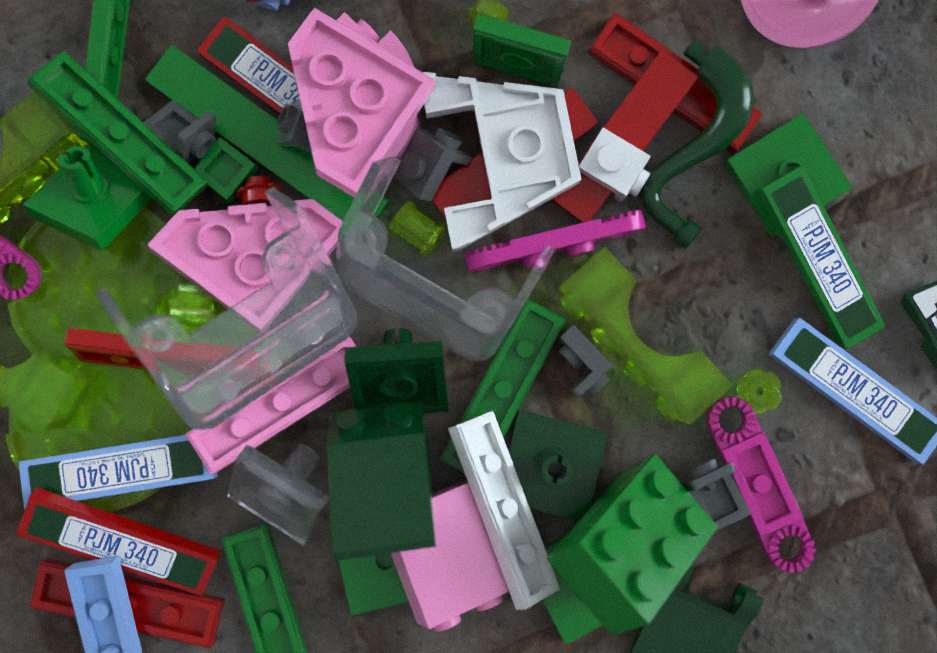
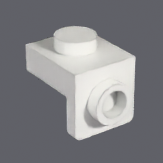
M602 128L579 165V170L583 175L615 193L613 198L621 203L628 193L636 197L650 175L643 168L651 156L607 129Z

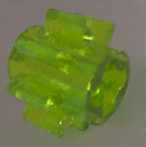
M177 284L176 289L168 288L167 295H161L157 299L154 307L155 326L159 331L170 332L169 340L191 343L193 340L201 341L202 333H208L214 324L215 309L213 302L207 297H199L200 286Z

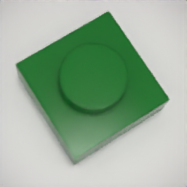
M219 137L194 170L208 181L207 185L232 203L237 197L236 192L238 188L245 187V181L253 177L259 168Z

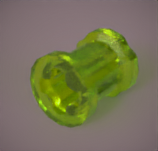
M410 199L398 211L387 232L393 237L399 235L419 249V256L426 259L438 245L448 226L444 222L437 224L416 209L417 204Z

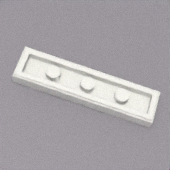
M491 411L450 427L448 430L516 610H526L560 590V586L552 565L547 560L548 555L494 412Z

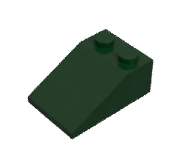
M422 401L329 413L327 456L334 560L436 547L430 449Z

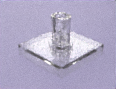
M247 444L235 459L227 493L228 498L303 546L314 532L330 496L305 481L317 465L319 456L314 450L303 444L296 446L282 466Z

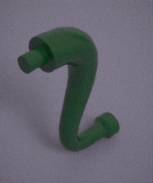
M695 39L688 45L683 55L699 66L696 75L714 94L716 111L710 123L701 133L653 168L641 192L643 206L648 214L658 224L673 234L675 242L683 249H686L702 230V227L694 221H685L670 210L661 199V190L672 178L728 147L741 134L750 120L755 101L752 81L743 65L720 44L711 51Z

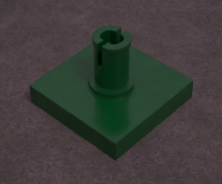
M395 328L384 333L383 341L385 345L345 347L344 364L355 409L422 401L424 413L449 412L442 341L412 343V332L405 328H399V344H397Z
M518 410L508 452L530 509L580 521L591 508L609 432Z

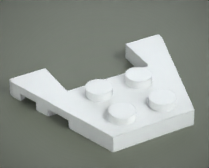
M423 72L435 80V88L424 103L427 119L470 110L474 111L491 195L489 200L444 208L452 252L467 247L580 183L581 175L563 89L508 82L500 85L477 82L476 78L459 76L458 79L438 77L436 73Z

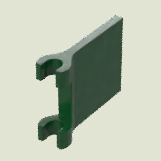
M690 566L651 622L640 627L629 653H735L746 628L758 615L764 599L756 595V589L740 582L733 592L730 608L688 591L684 588L688 584L694 570Z

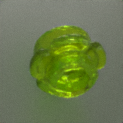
M476 0L473 8L469 7L467 9V14L473 18L471 27L474 28L478 13L507 21L510 11L503 4L495 0Z
M759 368L751 369L744 374L737 385V397L749 403L755 414H763L767 409L774 410L782 399V394L779 393L781 382L772 372L765 373ZM758 387H762L764 390L761 396L756 393Z

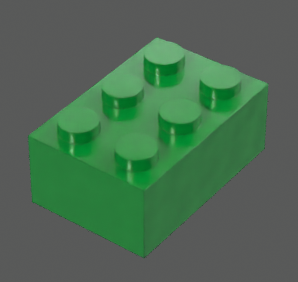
M654 454L621 472L547 557V560L608 632L614 636L648 625L718 526L660 458Z

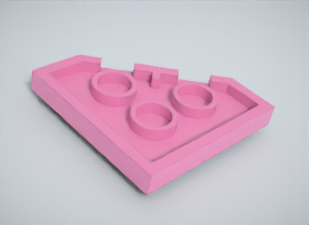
M314 8L290 39L288 47L317 176L359 200L433 92L435 80Z
M314 199L295 200L294 204L266 206V203L228 206V210L199 212V209L179 210L147 246L153 254L259 334L263 335L348 234L349 226Z

